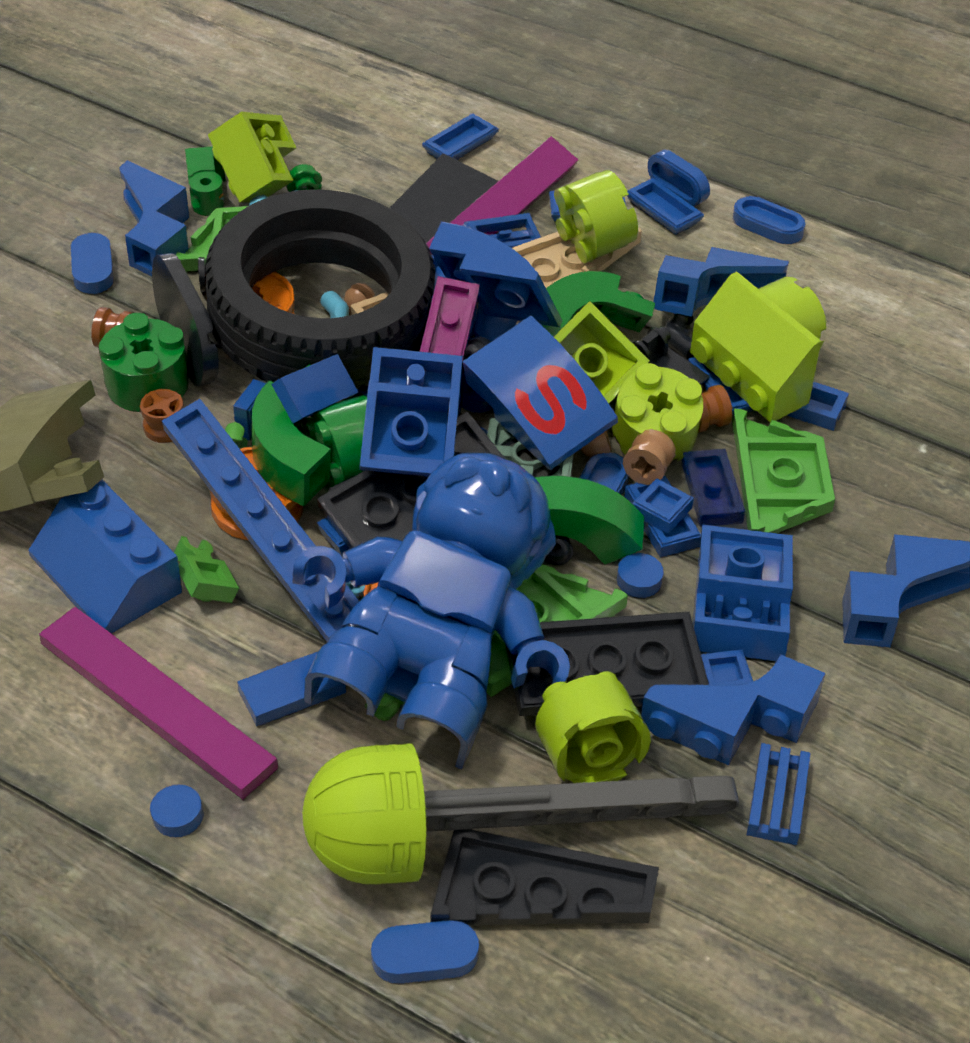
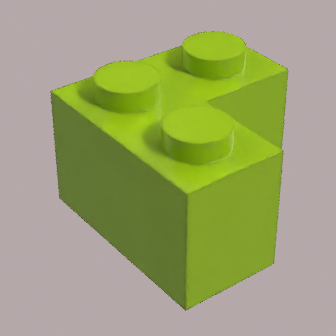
M241 111L208 134L213 145V154L216 160L223 166L229 179V188L233 195L238 198L239 202L250 203L252 199L259 195L269 197L293 181L283 157L297 148L281 115Z

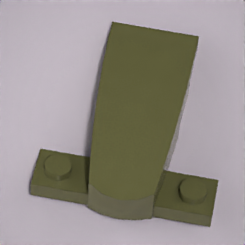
M91 379L17 395L0 407V512L39 501L88 492L104 478L99 460L82 463L80 458L66 460L72 455L67 437L85 425L80 407L96 396Z

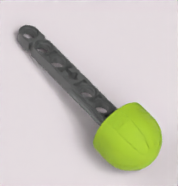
M410 743L357 747L333 757L317 772L311 781L304 799L302 818L305 836L311 850L329 870L344 879L356 883L386 884L417 882L420 880L425 860L426 832L655 819L684 815V817L717 815L736 809L739 806L735 779L730 776L692 777L690 780L663 778L424 791L419 758L416 749Z

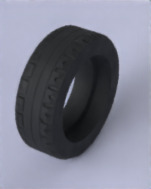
M332 190L292 191L270 196L246 207L229 220L214 238L206 260L207 312L213 325L212 334L229 358L255 377L265 382L271 381L274 383L286 375L307 367L309 364H315L338 354L356 389H360L369 385L373 347L418 352L421 349L431 307V296H433L435 288L434 260L427 244L416 229L390 208L374 200L352 193ZM305 263H328L348 267L369 276L380 284L389 295L379 304L357 314L337 318H313L281 310L263 300L252 288L267 275L285 267Z

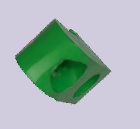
M213 146L185 149L191 206L195 213L202 216H210L216 208H224L225 205L222 181H226V175L223 166L216 160L213 154Z

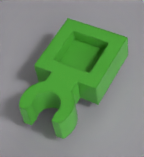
M181 536L174 553L180 562V576L190 596L205 602L215 600L232 603L239 587L225 561L211 557L213 547L207 540H202L198 548H195L189 543L187 537Z

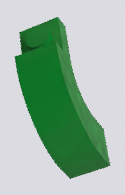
M602 271L579 272L563 277L546 288L562 319L560 328L547 325L542 326L554 337L590 301L612 324L640 332L652 318L655 302L644 299L636 292L618 290L620 275Z
M268 381L258 393L252 409L253 459L259 473L273 489L288 499L305 506L330 481L331 448L305 436L297 429L302 420L292 423L271 385L273 382Z
M568 476L535 477L542 486L549 501L550 520L554 524L555 535L568 537L582 543L605 565L643 550L644 515L624 496L609 487L586 479Z

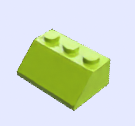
M735 272L727 278L694 321L690 353L694 355L698 362L703 363L717 375L723 384L742 397L753 410L759 412L765 419L771 422L772 420L777 421L809 404L821 340L741 274Z
M590 301L554 336L589 376L608 403L618 395L620 386L625 379L636 372L639 366L650 361Z

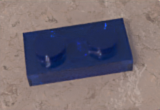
M726 449L683 452L682 467L690 495L694 497L693 505L699 526L743 524L745 509Z

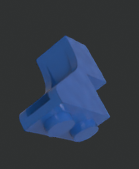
M127 160L120 166V176L125 182L126 187L123 191L125 203L138 222L125 235L129 266L152 277V264L156 255L176 254L177 252L185 254L189 249L186 225L183 224L189 219L186 187Z
M711 247L705 262L666 255L658 271L654 309L692 316L696 309L710 302L731 274L738 272L756 288H761L786 277L789 261Z
M894 534L886 563V574L850 571L842 600L844 643L890 648L899 620V614L911 607L970 588V542Z
M780 654L775 665L768 673L758 680L747 684L654 685L649 688L644 696L641 717L649 731L655 736L672 740L694 750L702 757L715 759L729 766L751 724L764 729L771 735L783 737L797 743L818 704L826 673Z

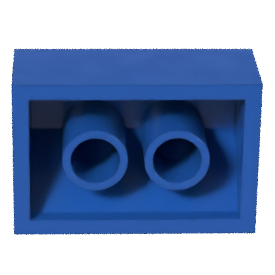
M102 479L88 492L62 497L28 550L30 557L79 610L111 634L182 593L177 555Z

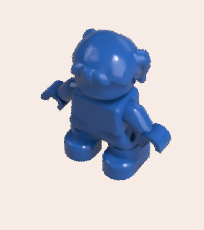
M458 454L440 464L430 474L426 482L417 489L412 531L405 536L403 541L391 537H375L343 552V558L340 553L325 546H314L302 551L295 559L292 583L304 585L310 576L316 574L329 577L332 582L325 586V602L328 609L337 605L343 598L346 583L351 582L354 587L378 583L377 588L371 590L359 601L349 613L341 628L331 635L328 642L317 653L305 677L304 702L312 703L324 677L342 682L360 693L367 702L366 714L372 717L384 693H387L405 702L398 716L396 727L403 730L408 718H422L446 728L460 740L461 746L455 767L462 770L488 706L486 690L490 668L491 640L495 631L498 632L510 653L518 655L511 678L513 688L524 685L527 669L530 667H541L547 670L552 676V684L566 682L570 670L567 654L554 642L544 639L534 603L525 594L516 590L524 580L528 579L543 564L546 556L556 544L554 524L550 520L549 501L537 479L517 463L494 454Z

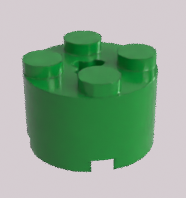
M132 313L124 318L123 323L110 329L99 342L105 387L111 401L117 406L129 411L141 412L140 402L144 395L151 391L169 389L177 392L181 398L188 389V367L184 336L180 328L162 320L148 318L143 313Z
M365 395L335 403L302 420V429L305 436L331 448L330 481L327 483L330 488L365 471L360 470L367 396Z

